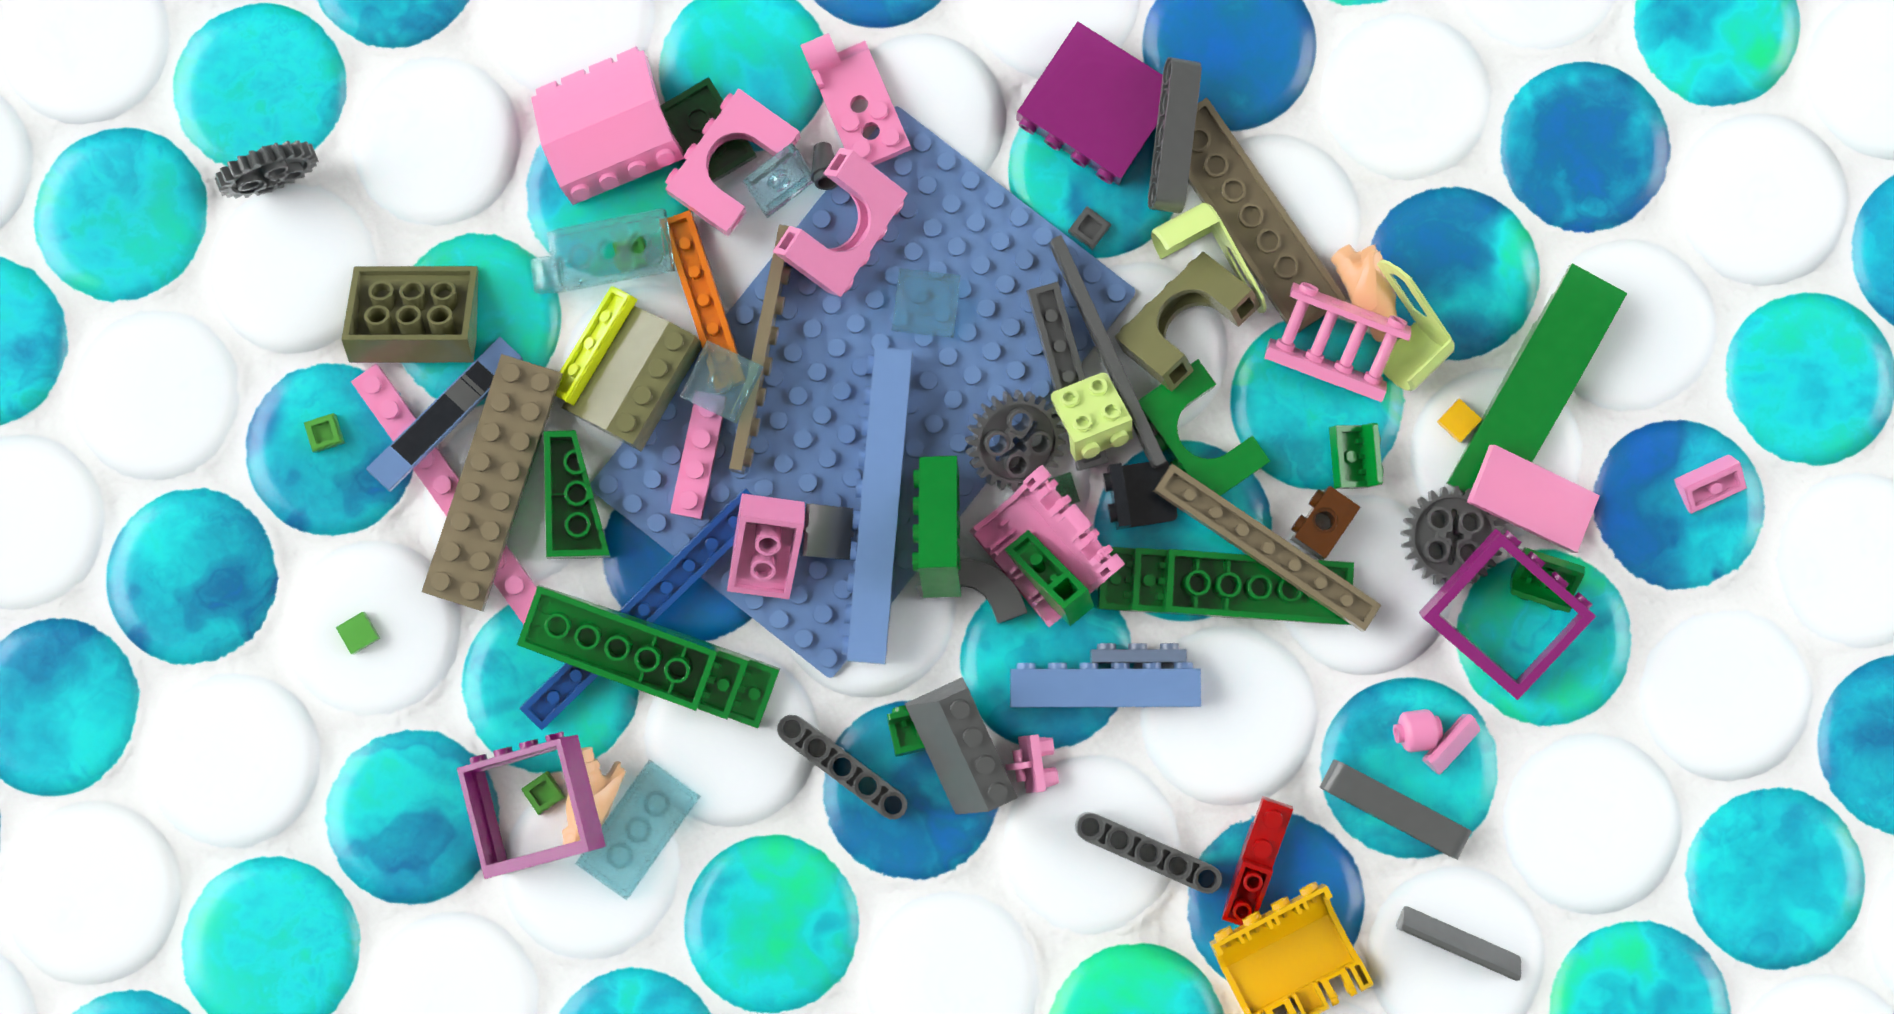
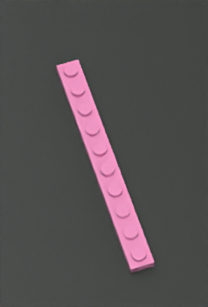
M378 364L373 365L351 381L393 442L417 419ZM436 446L413 470L447 517L459 477ZM506 544L493 583L524 625L537 586Z

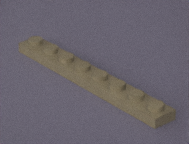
M779 224L775 247L789 226ZM774 253L729 466L732 472L741 474L745 473L746 467H751L754 449L750 448L752 436L757 437L760 418H756L758 406H764L767 388L762 387L764 375L770 376L773 358L768 357L770 346H776L779 334V327H775L777 315L782 316L785 305V297L781 296L783 285L789 284L791 267L787 266V262Z
M1171 464L1153 492L1361 632L1366 631L1380 609V603L1175 465Z

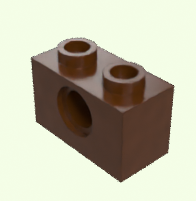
M1331 486L1325 488L1324 491L1320 489L1316 491L1308 503L1312 508L1305 517L1301 514L1291 528L1295 533L1290 540L1319 560L1327 558L1361 508ZM1322 513L1329 517L1330 527L1327 530H1322L1316 525L1315 519L1317 514Z

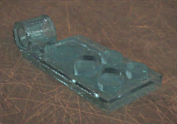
M662 208L555 229L547 232L550 256L538 257L530 261L534 291L541 294L561 293L675 271L667 212ZM639 237H644L646 240L645 250L641 253H634L632 249L633 242ZM609 243H615L617 247L615 256L611 259H605L603 256L604 247Z

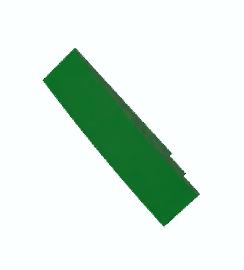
M1573 263L1568 266L1538 320L1532 325L1446 484L1451 487L1459 486L1462 493L1467 489H1472L1489 445H1497L1525 460L1533 462L1627 295L1626 292Z
M1112 547L1113 551L1110 553V556L1112 557L1117 553L1125 565L1098 587L1097 609L1351 625L1246 554ZM1316 560L1353 585L1354 562Z
M540 585L537 586L517 645L694 711L699 709L726 720L730 718L757 729L760 726L781 669L675 630Z

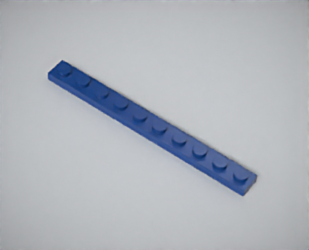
M745 487L647 582L619 612L651 623L662 615L734 545L742 493L752 495ZM564 663L519 709L538 728L543 730L599 675Z

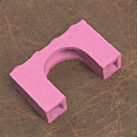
M739 88L734 95L729 93L720 106L722 111L716 120L711 118L702 130L704 136L698 144L693 143L687 149L684 155V159H686L680 169L674 168L665 181L668 184L665 188L668 195L727 237L731 235L744 217L746 209L745 206L719 189L710 179L709 162L713 153L719 146L728 141L743 139L757 144L783 163L801 138L800 131Z
M844 148L838 150L823 174L848 192L856 204L858 221L853 235L841 246L826 248L804 230L789 226L773 250L774 254L827 293L839 297L851 288L857 271L868 262L871 255L870 251L876 242L884 237L887 232L888 223L894 215L900 212L904 205L903 200L908 194L854 150Z

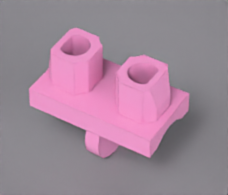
M1038 734L1018 737L1020 750L1012 751L1014 763L1005 764L1006 771L1015 770L1016 781L1025 782L1026 793L1044 792L1047 787L1058 784L1059 777L1056 767L1043 769L1042 756L1054 754L1053 739L1039 737Z

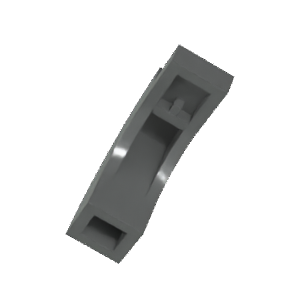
M961 560V570L958 571L961 587L972 588L980 592L987 599L997 625L1027 614V609L1020 592L1004 573L980 561ZM918 585L917 589L919 591L921 599H925L923 597L921 585Z

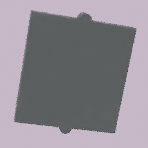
M806 504L805 526L803 529V556L850 560L851 537L854 536L852 531L853 508Z

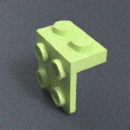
M1099 373L1054 391L1051 394V402L1069 434L1070 452L1075 462L1084 458H1093L1103 450L1111 447H1120L1126 444L1128 440L1133 439L1132 418L1108 374Z

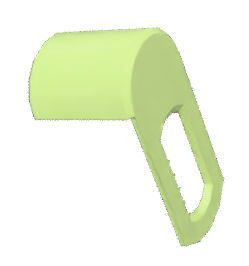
M1205 202L1152 230L1151 238L1160 259L1212 232L1236 277L1247 284L1228 248L1232 251L1261 305L1257 311L1259 313L1266 312L1263 294L1223 222L1211 205Z
M1381 260L1377 263V266L1415 320L1411 325L1409 341L1401 338L1397 339L1383 374L1400 388L1412 391L1454 352V342L1413 279L1393 263ZM1392 274L1405 282L1427 317L1414 308Z

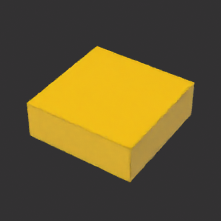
M1459 398L1439 418L1437 423L1460 443L1477 426L1482 418Z

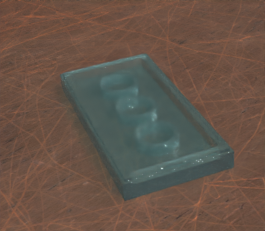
M648 760L601 827L606 847L582 853L575 864L627 901L701 795L652 760Z

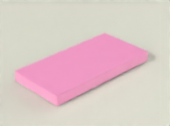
M1489 445L1467 503L1567 551L1578 553L1600 495L1497 445Z

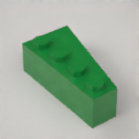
M544 431L546 558H610L576 431Z
M957 456L919 457V469H914L913 471L914 488H919V496L913 497L914 516L919 515V524H913V542L918 543V552H913L912 554L913 571H919L924 598L961 597V584L958 572L961 570L960 545L959 541H957V539H960L959 513H957V511H960Z

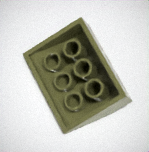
M354 266L341 339L349 363L474 362L477 340L478 267Z
M634 306L575 405L564 402L561 408L642 452L702 348L701 342L695 335L677 325Z

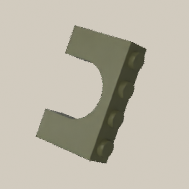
M1201 252L1195 259L1191 260L1175 279L1168 282L1164 289L1114 336L1122 351L1171 392L1194 371L1185 354L1166 340L1168 326L1179 313L1195 306H1208L1219 311L1239 327L1261 306L1252 288L1205 252Z

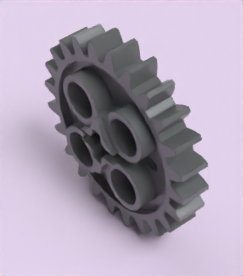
M297 140L291 144L290 141H286L282 145L274 143L273 145L262 146L258 151L251 150L246 156H237V161L227 162L228 166L221 167V172L216 173L215 181L221 195H226L227 198L234 196L237 199L243 195L245 198H248L252 194L259 196L271 193L277 187L283 188L287 183H295V179L304 178L305 173L312 172V168L317 167L316 163L319 161L312 144H308L307 141L300 143V140Z
M1015 390L1012 398L1008 392L1003 391L1002 401L992 396L991 401L993 405L991 407L983 403L981 404L984 411L983 415L973 414L978 423L977 425L967 426L974 435L965 438L968 444L973 445V447L966 450V454L974 457L969 462L973 468H978L976 473L981 478L986 477L985 481L992 486L997 481V487L1000 490H1004L1008 483L1009 488L1016 492L1018 483L1022 486L1024 484L1023 481L1039 466L1043 465L1046 469L1049 466L1058 468V464L1053 459L1055 456H1064V453L1057 448L1060 445L1066 444V440L1058 436L1065 432L1066 429L1062 425H1056L1061 419L1057 413L1053 414L1055 410L1053 405L1050 403L1045 405L1046 400L1043 397L1039 396L1035 399V395L1031 391H1028L1024 397L1020 390ZM1018 413H1022L1021 422L1017 425H1012L1013 417ZM995 435H1000L999 442L995 446L989 447L990 439ZM1042 435L1040 444L1032 447L1031 443L1034 437ZM1017 436L1019 442L1015 445L1012 440ZM1019 456V463L1015 467L1009 468L1011 459Z
M1444 486L1439 490V497L1431 490L1428 492L1429 501L1423 497L1417 499L1420 509L1414 506L1408 509L1414 517L1403 519V522L1410 526L1409 529L1400 532L1401 535L1409 537V541L1401 544L1402 548H1410L1411 553L1405 559L1415 558L1416 563L1413 565L1412 570L1423 568L1422 579L1433 575V585H1438L1442 579L1446 583L1465 562L1460 556V550L1463 546H1468L1474 552L1495 528L1498 531L1504 529L1503 526H1494L1493 522L1498 517L1467 503L1472 489H1467L1463 495H1460L1459 486H1455L1451 494H1449ZM1452 509L1456 510V512H1457V513H1456V518H1455V521H1454V527H1453V524H1452V523H1453V518H1452V514H1451ZM1433 512L1443 515L1445 522L1442 528H1437L1432 524L1431 515ZM1465 515H1470L1474 518L1476 525L1473 531L1464 528L1462 520ZM1452 530L1453 535L1458 536V541L1453 543L1451 539L1446 538V534L1452 532ZM1431 543L1438 544L1442 549V556L1438 560L1432 558L1429 554L1428 549ZM1451 550L1453 559L1452 565L1448 564V557L1450 555ZM1498 550L1494 556H1500L1502 552ZM1490 559L1484 566L1492 568L1497 564L1493 559ZM1484 566L1477 573L1482 577L1488 575L1487 570ZM1476 575L1471 579V584L1477 582Z

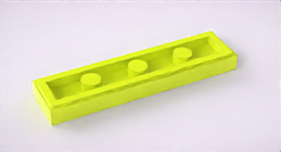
M611 285L560 370L563 375L556 397L573 406L575 405L637 302L635 297Z

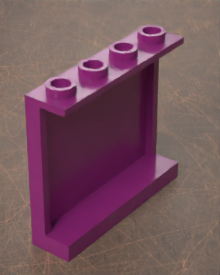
M1077 21L1018 109L1016 120L1019 121V127L1027 133L1033 135L1036 132L1044 137V142L1056 151L1062 149L1071 155L1070 159L1083 168L1089 166L1097 171L1096 176L1105 183L1112 184L1114 182L1120 185L1123 176L1157 126L1163 75Z

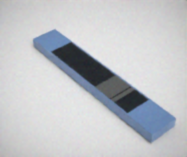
M499 337L366 468L367 471L391 492L488 395L501 354L523 360V358Z

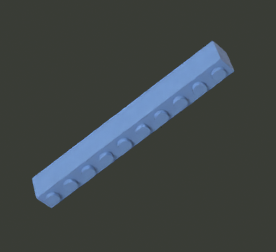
M875 347L874 355H868L867 374H872L871 386H865L864 405H869V416L862 418L861 436H867L866 448H860L858 467H864L863 479H857L856 498H861L860 510H854L853 529H858L857 542H851L850 560L856 561L855 573L848 574L847 591L853 592L852 604H846L844 623H850L849 636L843 635L842 654L847 655L848 662L886 665L913 358L912 350Z

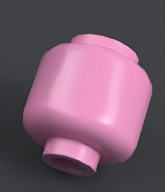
M1428 709L1403 712L1399 716L1398 724L1393 726V734L1396 743H1401L1406 751L1411 753L1432 750L1437 746L1438 741H1441L1443 738V727L1439 716H1434Z

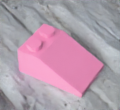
M742 493L727 586L728 592L790 599L804 529L805 502Z

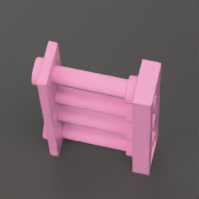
M1293 282L1290 297L1298 300L1282 338H1278V340L1270 338L1264 358L1382 402L1387 392V382L1383 381L1381 375L1397 338L1409 341L1411 326L1407 325V321L1400 317L1391 315L1387 318L1318 292L1319 289L1312 284L1301 282L1299 285ZM1311 304L1327 310L1312 348L1304 351L1296 348L1293 342L1307 308ZM1340 315L1356 321V324L1341 359L1333 362L1324 358L1323 351ZM1369 326L1386 334L1370 371L1362 373L1354 370L1352 363Z

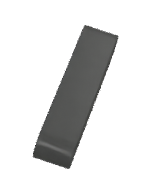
M1168 57L1164 65L1148 192V207L1152 210L1181 213L1185 206L1202 71L1201 63L1198 61Z
M787 715L779 721L777 732L785 743L881 815L895 820L905 814L908 802L902 792L806 720L797 715ZM789 720H795L800 724L801 732L795 738L787 737L784 732L785 723ZM814 739H821L826 745V751L821 757H815L809 751V744ZM838 758H846L850 761L851 771L848 775L840 776L835 772L834 764ZM864 777H871L877 783V789L871 795H866L860 791L859 783ZM897 796L902 801L900 812L896 814L887 812L884 807L887 797Z
M1333 759L1319 788L1456 860H1458L1472 832L1466 827Z
M1085 812L1076 819V833L1083 840L1202 893H1214L1221 886V873L1211 864L1098 814ZM1087 818H1094L1098 822L1097 832L1090 836L1083 834L1081 830L1082 822ZM1116 831H1123L1127 835V843L1122 848H1114L1110 842L1111 835ZM1145 844H1153L1156 848V856L1151 861H1143L1140 857V849ZM1174 857H1182L1185 861V868L1179 874H1172L1169 870V862ZM1207 869L1211 870L1214 874L1213 883L1208 887L1200 886L1198 882L1200 872Z

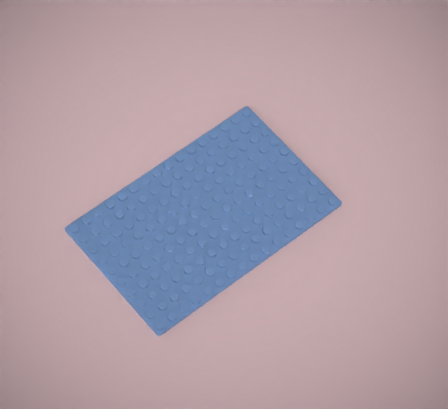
M895 106V111L912 150L874 167L908 193L903 200L904 205L900 212L894 215L888 223L887 232L884 237L877 241L870 251L871 255L868 262L857 271L851 288L846 293H843L841 297L827 293L787 263V266L791 267L789 284L783 285L781 296L785 297V305L782 316L777 315L775 327H779V334L776 346H770L768 357L773 358L770 376L764 375L762 387L767 388L764 406H758L756 418H760V427L757 437L752 436L750 448L754 449L751 467H746L744 474L732 472L729 469L746 384L718 393L703 348H701L642 452L623 442L590 483L592 492L673 556L683 549L745 487L752 495L805 502V512L806 504L853 508L854 517V510H860L861 498H856L857 479H863L864 467H858L860 448H866L867 436H861L862 418L869 416V405H864L865 386H871L872 374H867L868 355H874L875 347L912 350L913 358L891 597L892 604L917 572L913 571L912 563L913 552H918V543L913 542V524H919V515L914 516L913 497L919 496V488H914L913 471L914 469H919V457L957 456L960 487V511H957V513H959L960 517L987 483L985 481L986 477L981 478L976 473L978 468H973L969 462L974 457L966 454V450L973 447V445L968 444L965 438L974 435L967 426L977 425L978 423L973 414L983 415L984 411L981 404L983 403L991 407L993 405L991 401L992 396L1002 401L1003 391L1008 392L1012 398L1015 390H1020L1024 397L1028 391H1031L1035 395V399L1039 396L1043 397L1046 400L1045 405L1051 402V394L1054 392V387L1026 291L1058 282L1081 363L1095 346L1050 249L1051 239L1062 235L1106 331L1134 297V287L902 108ZM878 127L868 137V140H873L879 135L880 129ZM838 185L823 193L796 228L804 230L826 248L841 246L849 240L856 229L858 221L856 204L851 195ZM772 258L726 314L746 378H748ZM696 391L728 398L702 520L670 513ZM1018 413L1013 417L1012 425H1017L1021 422L1022 413ZM995 435L990 439L989 447L995 446L999 442L1000 435ZM1017 436L1012 440L1015 445L1019 442ZM852 522V531L854 532V536L851 537V542H857L858 529H853ZM803 533L790 599L728 592L727 586L733 546L701 576L702 579L826 677H834L847 661V655L842 654L843 635L849 636L850 623H844L846 604H852L853 592L847 591L848 574L855 573V560L803 556Z

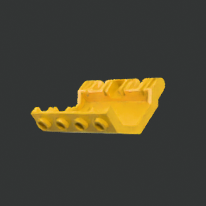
M1312 882L1299 889L1301 895L1289 900L1288 896L1283 897L1271 904L1272 910L1262 915L1259 911L1254 912L1243 918L1244 924L1232 930L1231 926H1228L1214 934L1215 939L1209 942L1244 1014H1274L1272 1010L1281 1005L1284 1006L1287 1014H1297L1290 1001L1291 998L1300 1014H1320L1330 1009L1318 985L1319 983L1332 1006L1339 1004V998L1329 980L1338 975L1343 982L1346 992L1351 997L1358 994L1346 969L1351 973L1361 992L1374 986L1363 962L1354 950L1332 907L1330 898L1333 896L1327 885L1323 883L1318 885L1316 882Z

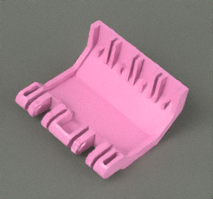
M1041 465L1023 481L1024 484L1011 497L976 524L969 532L1002 572L1013 582L1021 595L1045 624L1051 627L1061 616L1048 604L1005 552L1006 547L1029 530L1089 590V593H1092L1125 563L1117 553L1112 557L1110 556V553L1113 551L1110 545L1103 547L1097 540L1100 533L1096 528L1090 532L1089 528L1093 524L1075 503L1072 506L1068 505L1072 501L1068 495L1065 497L1060 496L1055 490L1058 482L1055 479L1049 482L1048 479L1052 475Z

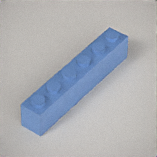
M1157 662L1142 663V669H1130V663H1111V669H1098V663H1079L1080 669H1067V663H1048V669H1035V663H1017V669H1010V707H1201V669H1193L1192 662L1174 663V669H1161V663Z

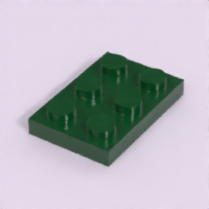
M709 77L660 105L670 131L683 149L684 155L693 143L698 144L704 136L702 130L711 118L716 120L722 111L720 106L723 99ZM731 140L716 149L709 162V177L713 183L757 158L748 140Z

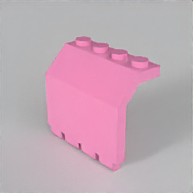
M637 46L617 54L618 61L616 62L610 57L589 66L590 73L588 74L582 69L561 78L562 85H558L557 81H553L536 89L537 95L531 97L541 146L559 187L572 205L684 159L683 149L670 131L661 110L648 57L643 50L639 51Z

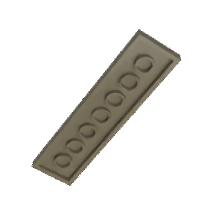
M1205 98L1197 105L1188 182L1202 203H1208L1217 212L1249 271L1282 319L1288 324L1298 300L1290 297L1293 282L1299 285L1301 282L1312 284L1319 289L1318 292L1346 301L1345 295L1209 99ZM1309 304L1297 334L1325 316L1327 310Z
M501 354L421 592L484 612L563 375L561 372Z

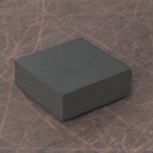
M1086 206L1070 227L1068 233L1093 251L1109 230L1111 224Z

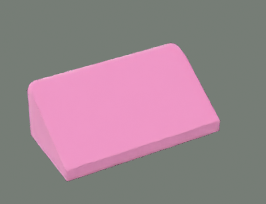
M1731 455L1721 457L1674 479L1676 487L1690 514L1747 489L1741 463Z
M1462 714L1446 731L1442 740L1438 741L1437 746L1424 755L1422 761L1436 774L1440 775L1480 732V727L1471 714Z

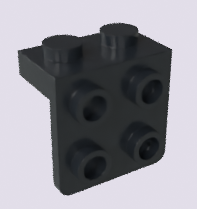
M1167 460L1164 465L1156 469L1151 468L1149 462L1122 466V463L1110 464L1107 467V473H1103L1105 492L1110 491L1112 504H1108L1110 523L1115 522L1116 530L1176 520L1178 516L1177 507L1153 492L1170 466Z

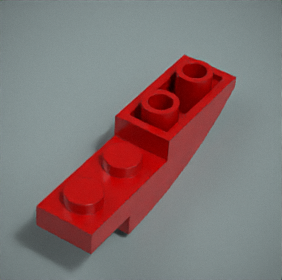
M1262 796L1235 869L1222 920L1241 926L1244 924L1243 918L1259 911L1273 873L1275 859L1293 812V806Z

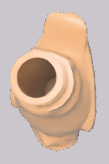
M1350 244L1339 249L1332 256L1331 262L1336 266V272L1342 279L1341 281L1347 289L1352 304L1387 318L1391 315L1397 316L1396 293L1377 266V263L1384 259L1381 251L1376 249V245H1371L1359 252H1356ZM1369 327L1375 341L1382 342L1386 333Z
M584 747L581 750L602 826L610 813L626 771L620 767L621 762L616 761L607 775H603L599 769V761L594 758L593 748ZM569 794L566 800L568 826L562 830L563 845L580 840Z

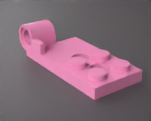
M829 33L800 45L844 149L854 150L873 166L912 150L866 41L837 52ZM856 100H866L868 107L864 112L856 113L852 110V105ZM867 127H878L880 129L879 135L873 140L865 139L863 132Z

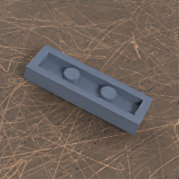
M1100 643L1097 644V649L1090 650V663L1187 662V649H1179V643H1161L1160 649H1147V643L1128 644V649H1116V644Z

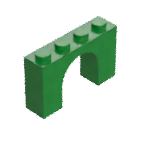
M1197 359L1191 363L1194 371L1172 392L1161 384L1138 401L1155 434L1154 436L1161 451L1164 452L1166 450L1173 459L1170 465H1175L1219 496H1222L1267 465L1270 460L1253 435L1225 455L1212 459L1195 456L1183 446L1177 430L1181 412L1188 405L1212 390L1216 385L1200 360Z

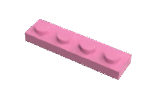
M700 391L695 393L670 510L671 514L702 520L728 400L725 396Z

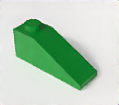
M1029 530L1005 548L1008 556L1048 604L1070 626L1094 607L1089 590Z

